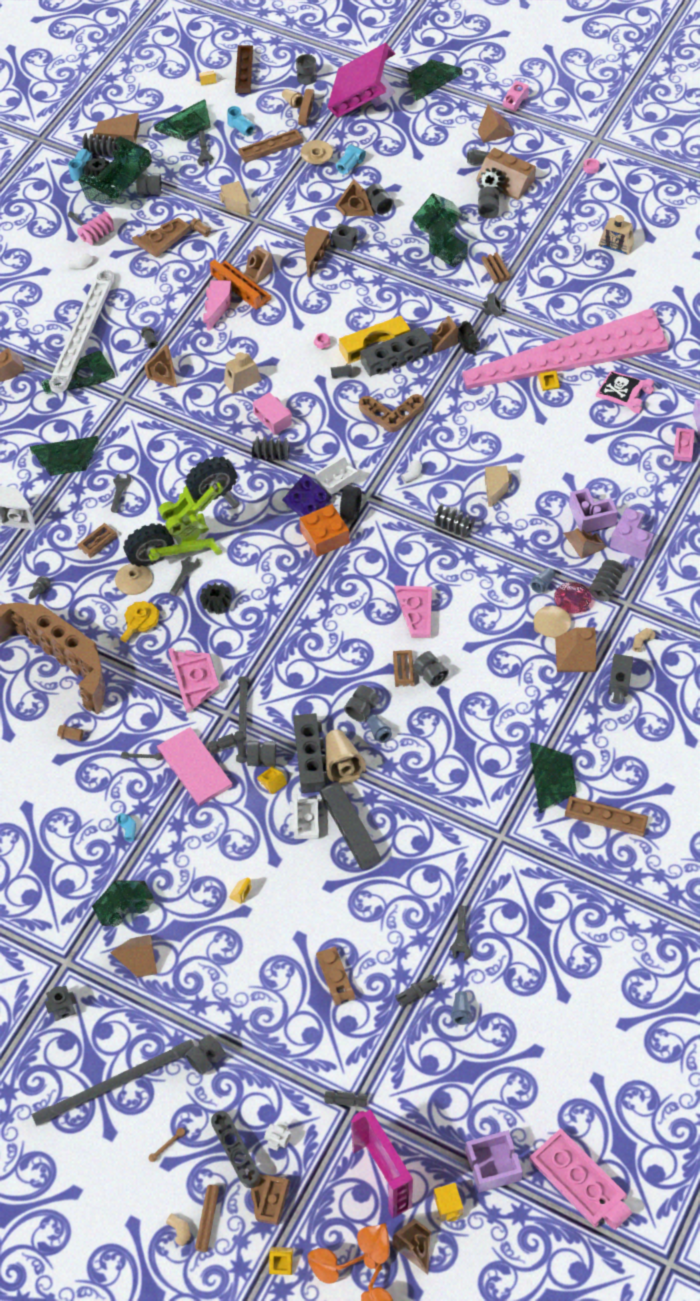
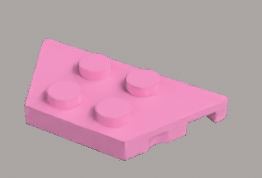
M169 648L170 659L186 713H189L220 689L209 653H195L188 650L184 653L177 652L174 648Z

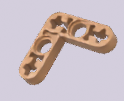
M414 394L392 412L374 398L363 396L359 400V410L387 431L397 432L424 409L425 400L422 395ZM408 411L409 414L404 416L400 412ZM383 412L384 415L376 416L375 413Z

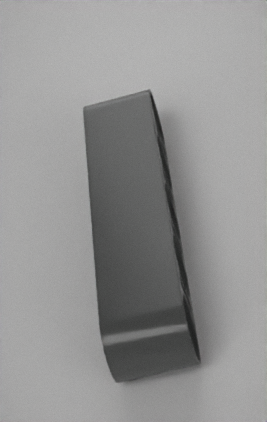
M337 781L319 789L323 802L359 867L364 870L381 862L376 846L341 784Z

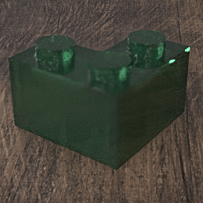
M432 193L412 219L421 231L432 235L441 223L452 227L462 216V213L453 201Z
M442 217L429 228V252L455 268L467 258L468 245L455 237L456 225Z
M115 880L92 905V908L102 926L115 927L123 922L128 913L142 914L148 911L149 906L155 899L145 881Z

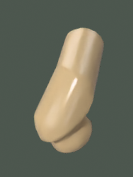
M645 628L636 634L632 650L641 652L643 641L654 639L655 632L651 628Z
M171 1213L166 1220V1224L176 1229V1243L180 1246H185L191 1237L189 1224Z

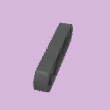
M225 1111L216 1112L211 1118L212 1127L239 1180L246 1188L256 1187L261 1179L260 1173L231 1117ZM220 1119L224 1120L227 1130L224 1131L219 1124ZM234 1135L237 1137L234 1144L227 1145L225 1143L228 1136ZM240 1153L246 1154L244 1162H235L236 1155ZM248 1168L252 1174V1180L249 1181L243 1169Z

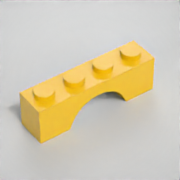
M402 316L391 318L390 320L339 338V351L346 362L350 364L360 360V351L366 349L370 344L385 342L410 332V328Z

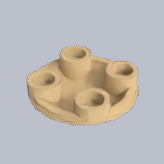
M545 606L534 615V630L546 637L555 639L570 629V615L561 607Z

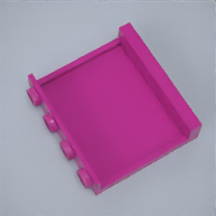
M386 42L338 68L327 106L337 118L386 93L387 88L380 82L385 61L396 54Z
M371 1109L366 1112H358L351 1120L352 1151L356 1153L365 1147L368 1149L388 1183V1211L394 1219L412 1208L413 1178Z

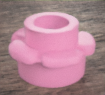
M325 333L317 334L314 339V345L319 349H325L331 344L329 336Z

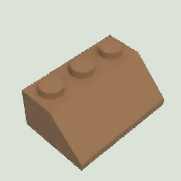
M493 148L485 157L476 178V182H479L478 179L483 178L481 172L486 174V168H489L490 171L492 167H495L496 170L500 169L502 171L501 175L506 177L503 180L506 182V185L501 186L504 191H498L519 200L535 181L536 166L497 148Z

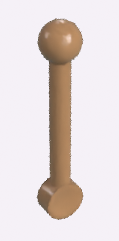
M178 1128L176 1134L155 1153L149 1155V1161L155 1162L157 1156L176 1139L185 1136V1130Z

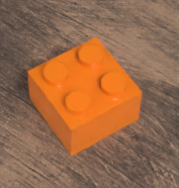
M333 504L299 518L300 532L316 557L350 543L349 529Z

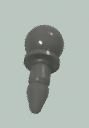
M46 576L38 577L33 584V589L29 593L28 598L33 599L38 594L44 593L50 587L49 578Z

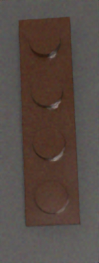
M238 45L235 93H251L253 45Z

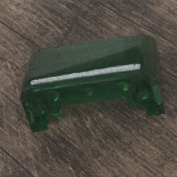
M120 136L115 141L118 144V149L112 152L115 159L97 177L93 175L88 177L83 174L78 179L85 197L94 202H115L151 165L152 157L150 151Z

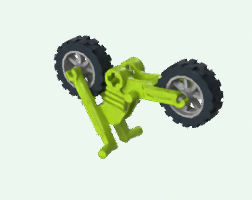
M213 457V459L208 458L204 462L196 464L197 466L193 467L186 476V486L183 489V493L178 496L179 500L175 504L168 501L159 506L158 511L162 519L167 520L165 525L151 523L149 526H141L142 528L139 530L137 528L133 531V534L128 535V539L124 541L123 549L132 565L135 564L138 567L141 565L148 566V564L153 565L157 561L163 560L165 556L200 551L204 548H211L216 555L222 553L214 538L197 539L200 534L206 533L209 530L203 513L198 514V512H203L212 500L218 499L221 495H226V492L232 490V486L236 484L238 475L229 459Z

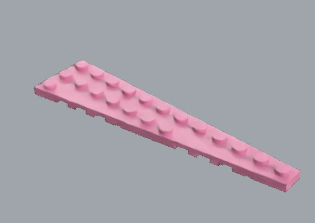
M653 308L463 371L462 377L466 389L538 376L539 373L555 370L559 372L667 351L669 345Z

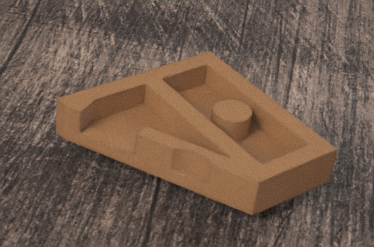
M248 1172L247 1176L250 1181L253 1178L252 1174ZM260 1174L259 1184L251 1188L255 1218L258 1222L279 1226L291 1182L289 1179Z

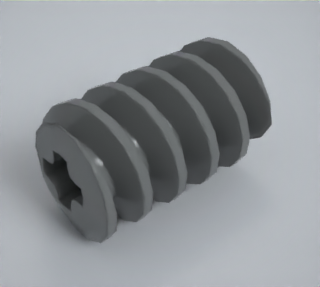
M85 133L82 146L83 149H87L92 155L97 154L101 156L103 154L105 157L108 155L114 157L118 149V138L115 137L114 141H112V137L109 136L108 140H106V136L103 135L100 140L99 134L94 139L93 134H90L88 138L87 133Z
M256 436L252 444V459L255 458L256 454L258 459H261L264 454L267 460L270 455L273 460H276L278 455L279 460L282 461L285 456L288 461L290 444L287 438L281 443L280 437H278L276 442H274L273 437L267 442L265 436L262 441L259 440V436Z
M441 503L434 516L435 526H441L442 529H448L449 532H454L456 535L461 534V537L466 538L474 527L475 518L469 521L470 515L467 514L463 518V512H460L457 516L456 509L450 513L449 506L443 510L444 504Z
M605 560L596 574L593 583L590 585L589 590L592 596L600 601H609L610 596L613 595L617 587L616 585L619 584L622 578V574L625 573V567L618 561Z

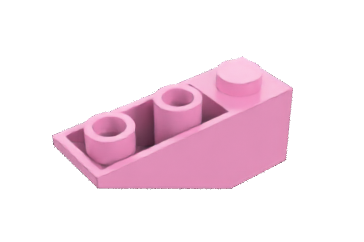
M210 280V287L206 289L208 300H205V310H207V313L203 314V323L207 324V330H211L231 305V281Z

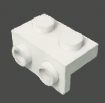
M342 456L316 472L315 476L319 486L332 495L339 492L346 485L353 483L354 480L360 477L358 470L350 467L346 457Z
M293 794V801L290 802V814H294V819H290V832L294 831V839L319 838L318 799H298L297 794Z

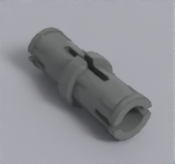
M431 974L417 984L414 982L410 985V988L395 995L397 1002H400L399 1005L404 1007L416 998L421 999L423 994L438 987L436 979L433 980L434 976Z

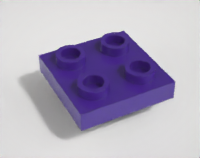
M304 474L282 501L300 517L324 508L332 497L308 475Z

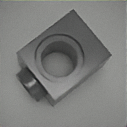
M339 223L331 234L333 247L352 252L358 241V229Z

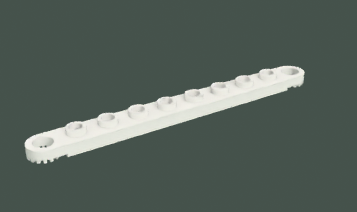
M104 269V271L101 270V272L97 273L96 279L92 283L56 364L52 378L49 380L50 389L55 393H60L67 389L114 281L113 272L109 269Z

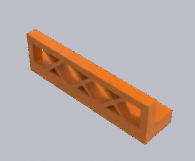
M215 259L210 262L211 275L219 281H231L232 291L254 309H259L271 300V295L226 260L221 264Z

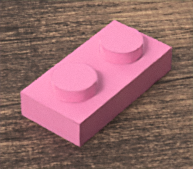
M676 428L673 460L692 461L694 429Z

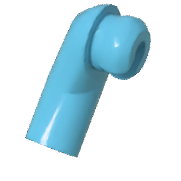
M118 814L116 821L125 829L124 840L134 841L136 822L127 814Z

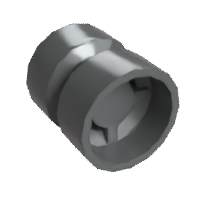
M310 54L298 56L296 59L297 81L303 85L313 84L317 80L316 58Z
M137 173V195H147L148 192L151 195H161V174L153 173L148 176L146 173Z
M376 183L366 189L365 192L369 203L378 215L386 214L391 210L394 200L381 184Z
M483 187L478 192V213L483 218H494L499 213V191L494 187Z
M431 651L421 654L413 664V669L420 676H423V679L430 687H436L441 684L449 674V670L442 662H439V659Z
M359 685L344 706V711L352 719L364 722L371 713V708H374L378 703L379 696L371 688Z
M248 741L247 766L259 767L263 763L264 767H275L276 741H264L263 744L259 741Z
M207 1034L199 1041L198 1047L193 1046L185 1053L188 1062L200 1075H204L212 1068L211 1063H218L226 1056L221 1045L210 1034Z

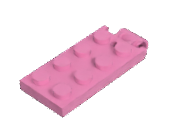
M561 1128L529 1157V1161L595 1228L599 1225L598 1222L604 1218L606 1223L616 1230L632 1215L629 1207L621 1201L627 1199V1194ZM603 1200L605 1204H601L599 1201Z

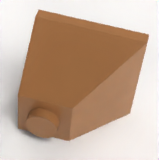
M576 627L555 638L557 672L596 671L595 627Z

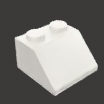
M0 486V525L35 531L36 527L31 507L17 488Z

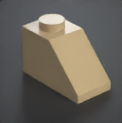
M236 181L221 185L219 199L221 203L224 202L226 209L246 216L250 215L249 202L240 182Z
M507 465L485 467L484 478L488 507H492L508 491L509 483H512L511 472L508 473Z

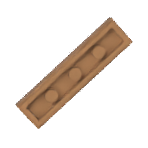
M294 129L239 148L238 153L244 163L302 144L303 138L298 130Z
M572 796L569 797L565 811V817L642 837L644 836L648 816Z

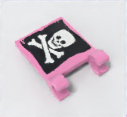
M610 371L597 391L596 397L627 406L634 413L639 414L642 410L640 406L642 400L636 397L641 389L647 394H652L654 391V387H652L654 381L651 379L640 380Z

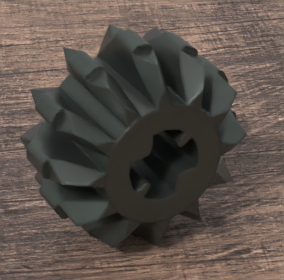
M97 157L96 159L91 158V161H86L84 173L87 180H90L91 183L97 182L98 184L99 182L105 183V180L110 179L112 169L109 161L105 160V158L99 159Z
M492 167L490 171L489 168H486V174L481 172L483 178L478 179L481 182L479 188L482 189L483 187L490 186L504 191L501 186L506 185V182L503 181L506 177L501 175L502 171L500 169L496 170L495 167Z
M215 582L212 586L207 584V588H202L200 602L203 609H207L209 613L215 611L217 614L220 610L225 612V608H230L232 595L230 589L225 587L223 583L217 585Z

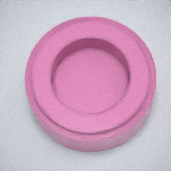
M588 158L583 163V170L589 174L597 173L600 163L597 159Z

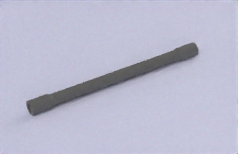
M189 1039L167 1052L57 1104L45 1107L31 1114L36 1126L41 1125L67 1110L175 1059L184 1057L185 1053L194 1044Z

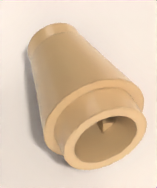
M284 89L282 97L293 108L301 107L303 101L302 94Z

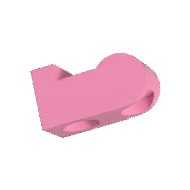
M516 80L503 100V107L515 112L521 102L528 98L529 85Z

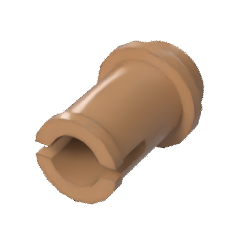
M194 218L190 222V227L193 231H198L204 237L210 235L211 228L202 223L201 219Z
M67 724L59 726L57 736L61 739L67 738L80 742L83 738L84 730L68 727Z

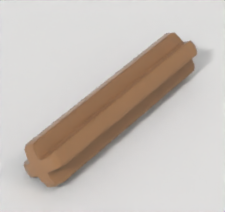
M210 1184L206 1188L195 1245L196 1251L199 1252L208 1251L219 1187Z

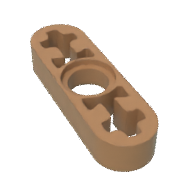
M314 89L305 90L298 117L299 125H308L314 102Z

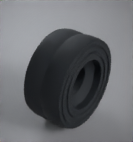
M344 487L340 502L341 518L357 519L361 506V488Z

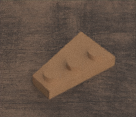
M178 217L162 224L160 228L154 231L151 229L146 231L145 235L132 237V242L157 258L188 233L191 227Z

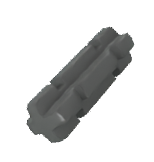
M239 730L234 735L231 733L218 738V741L213 740L208 743L209 749L214 753L220 751V748L225 749L237 744V741L239 743L246 740V734L243 730Z
M327 1090L324 1101L326 1104H334L336 1102L337 1105L354 1106V1104H357V1107H366L367 1095L360 1093L355 1095V1093L339 1091L334 1093V1091Z

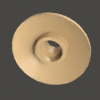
M322 140L309 141L301 148L302 159L310 164H323L329 161L333 155L331 145Z
M127 564L120 568L115 576L116 587L127 595L141 594L152 583L151 571L143 565L138 567L135 564Z

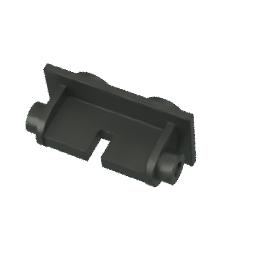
M463 321L462 325L458 327V339L462 344L461 347L464 352L477 356L475 350L480 348V342L476 334L473 333L474 330L471 323Z

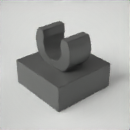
M493 292L488 294L487 301L482 303L486 308L483 309L485 315L493 313L495 317L501 316V301Z

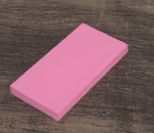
M191 727L157 746L158 751L198 806L233 787L232 782Z

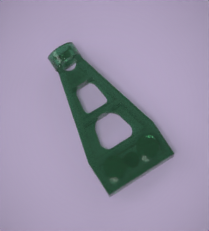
M100 350L79 359L73 373L75 381L69 382L66 390L97 385L115 378L113 369ZM88 366L93 376L80 378L77 372L83 367ZM51 378L41 381L42 388L46 394L53 392L49 385Z

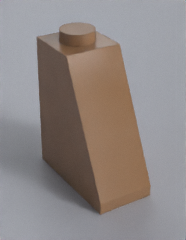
M139 113L98 121L97 127L93 130L94 138H96L97 134H99L100 140L103 135L106 136V140L111 136L112 141L117 137L119 147L135 148L140 128Z

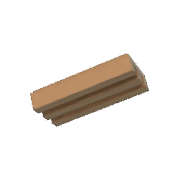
M497 252L493 256L489 254L487 258L482 256L481 261L494 284L510 279V274ZM489 262H491V264H492V266L494 267V270H495V272L498 274L499 278H497V276L495 275V273H494L493 269L491 268Z
M103 523L78 543L77 546L78 549L83 550L84 554H88V557L92 558L118 536L112 528Z
M412 650L393 651L395 687H399V685L404 687L407 684L414 686ZM397 655L401 656L402 679L398 677ZM404 655H408L410 679H406Z

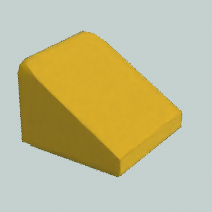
M214 71L198 73L201 85L217 83Z
M557 370L538 374L542 391L560 388Z
M270 767L257 777L258 781L271 794L276 793L287 784L283 773L274 767Z
M247 877L238 881L229 898L242 904L252 889L250 878Z
M271 1247L269 1251V1274L292 1275L293 1248Z

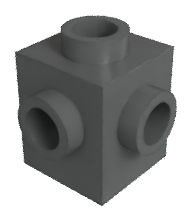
M57 986L46 993L48 1000L45 1001L48 1014L53 1012L55 1021L76 1014L73 1005L77 1004L73 991L68 992L67 986Z

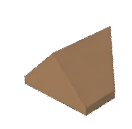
M488 104L478 128V134L483 143L513 136L514 133L508 122Z
M353 179L335 204V207L344 216H374L365 189Z
M258 245L256 249L248 254L246 271L244 273L255 284H258L273 271L272 253Z
M447 316L440 323L430 338L432 340L433 352L437 353L458 345V327L450 316Z
M165 345L144 365L146 375L150 380L177 387L169 346Z
M579 528L563 533L581 559L607 547L597 533L592 535L591 532L586 533L584 530L580 531Z
M151 935L130 938L110 952L136 978L157 974Z
M413 1219L394 1234L393 1247L428 1275L430 1236L432 1232L416 1219Z

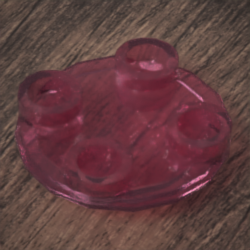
M567 582L556 589L554 601L558 607L567 613L586 612L591 603V593L588 588L580 583Z

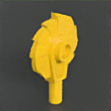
M134 602V604L127 607L124 614L127 629L120 637L123 642L126 643L133 633L147 632L158 624L160 612L152 602Z

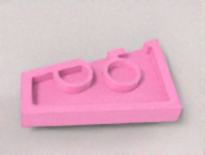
M394 586L411 638H430L432 587Z

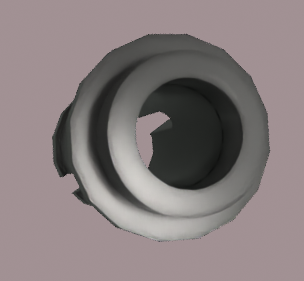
M149 326L142 328L141 336L145 339L148 348L153 349L157 347L158 342L154 336L153 328Z
M346 363L344 366L330 367L332 378L353 375L351 364L348 365Z

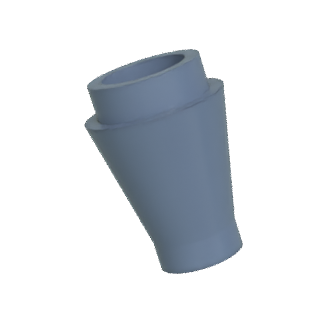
M546 568L543 572L534 576L530 583L532 590L536 593L545 592L555 576V571L552 568Z
M371 715L367 718V723L376 741L384 743L391 738V728L376 715Z
M464 991L455 993L451 1012L453 1022L458 1025L468 1024L472 1018L467 993Z

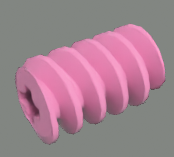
M104 211L93 218L92 221L90 220L87 224L77 229L78 235L84 242L92 245L94 243L93 240L99 241L98 236L103 238L104 234H109V230L111 232L114 231L113 220L110 214Z

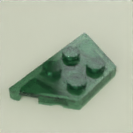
M431 59L407 73V79L411 84L415 100L422 99L460 76L463 69Z
M203 99L156 123L154 130L186 141L197 135L199 131L211 128L206 100Z
M98 436L34 445L30 446V451L32 455L34 454L37 457L38 462L45 467L50 476L86 471L89 466V460L93 457L94 448L99 443Z
M532 742L529 747L538 813H543L546 808L553 804L556 806L562 800L576 795L577 790L572 756Z

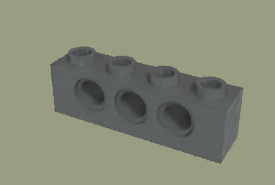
M420 327L360 351L361 364L369 376L380 374L383 371L431 353L432 340L424 328Z
M317 713L293 715L301 794L320 792L319 789L325 787V783H328L327 771L323 772V766H326V756L321 754V749H324L323 737H319V732H322L321 720L317 721Z

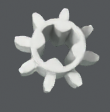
M278 1121L277 1125H269L264 1139L268 1141L269 1148L278 1151L279 1147L285 1148L291 1137L287 1124Z

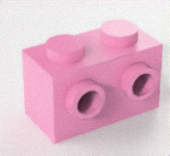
M270 392L253 402L254 415L274 435L292 425L291 411L289 408H285L278 397H274Z

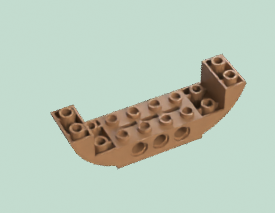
M29 603L1 604L0 644L16 630L21 636L25 635L28 637L33 645H39L47 655H53L61 665L68 666L75 675L82 676L84 679L78 684L83 701L82 705L86 710L93 711L98 715L104 702L105 682L96 643L40 603L38 605Z

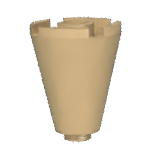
M330 731L325 737L327 775L332 782L334 780L340 784L351 783L360 778L359 774L362 771L365 772V760L343 731Z

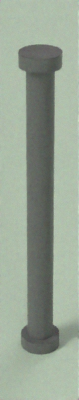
M242 676L238 678V684L240 685L239 730H243L246 734L247 685H249L250 679ZM246 740L238 742L236 761L239 763L247 762Z

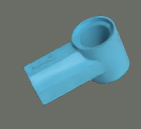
M238 106L228 108V126L238 129L247 137L250 136L255 130V125L241 114V109Z
M352 144L348 145L345 155L336 163V169H338L339 173L345 175L357 163L361 164L364 161L366 151Z
M87 149L78 151L75 158L68 163L70 178L74 181H80L85 177L84 166L86 161H90L92 158V154Z

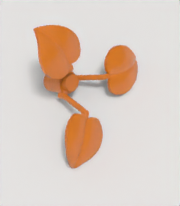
M386 1223L362 1228L357 1234V1241L364 1254L342 1265H337V1256L328 1249L317 1248L308 1253V1263L313 1273L320 1281L327 1284H332L338 1280V1270L364 1260L365 1265L370 1269H375V1272L368 1285L369 1291H364L361 1294V1301H393L391 1295L381 1287L373 1288L379 1272L383 1269L381 1264L387 1261L390 1256V1243Z

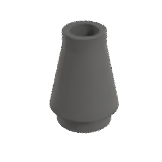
M477 149L468 150L467 163L471 165L483 163L489 152Z

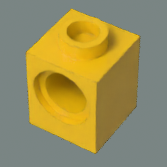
M456 1183L434 1189L433 1196L441 1221L447 1220V1222L458 1220L463 1215L464 1208Z

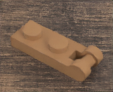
M336 946L317 952L316 958L334 1005H340L345 1000H354L355 995ZM344 988L345 991L338 994L337 990Z

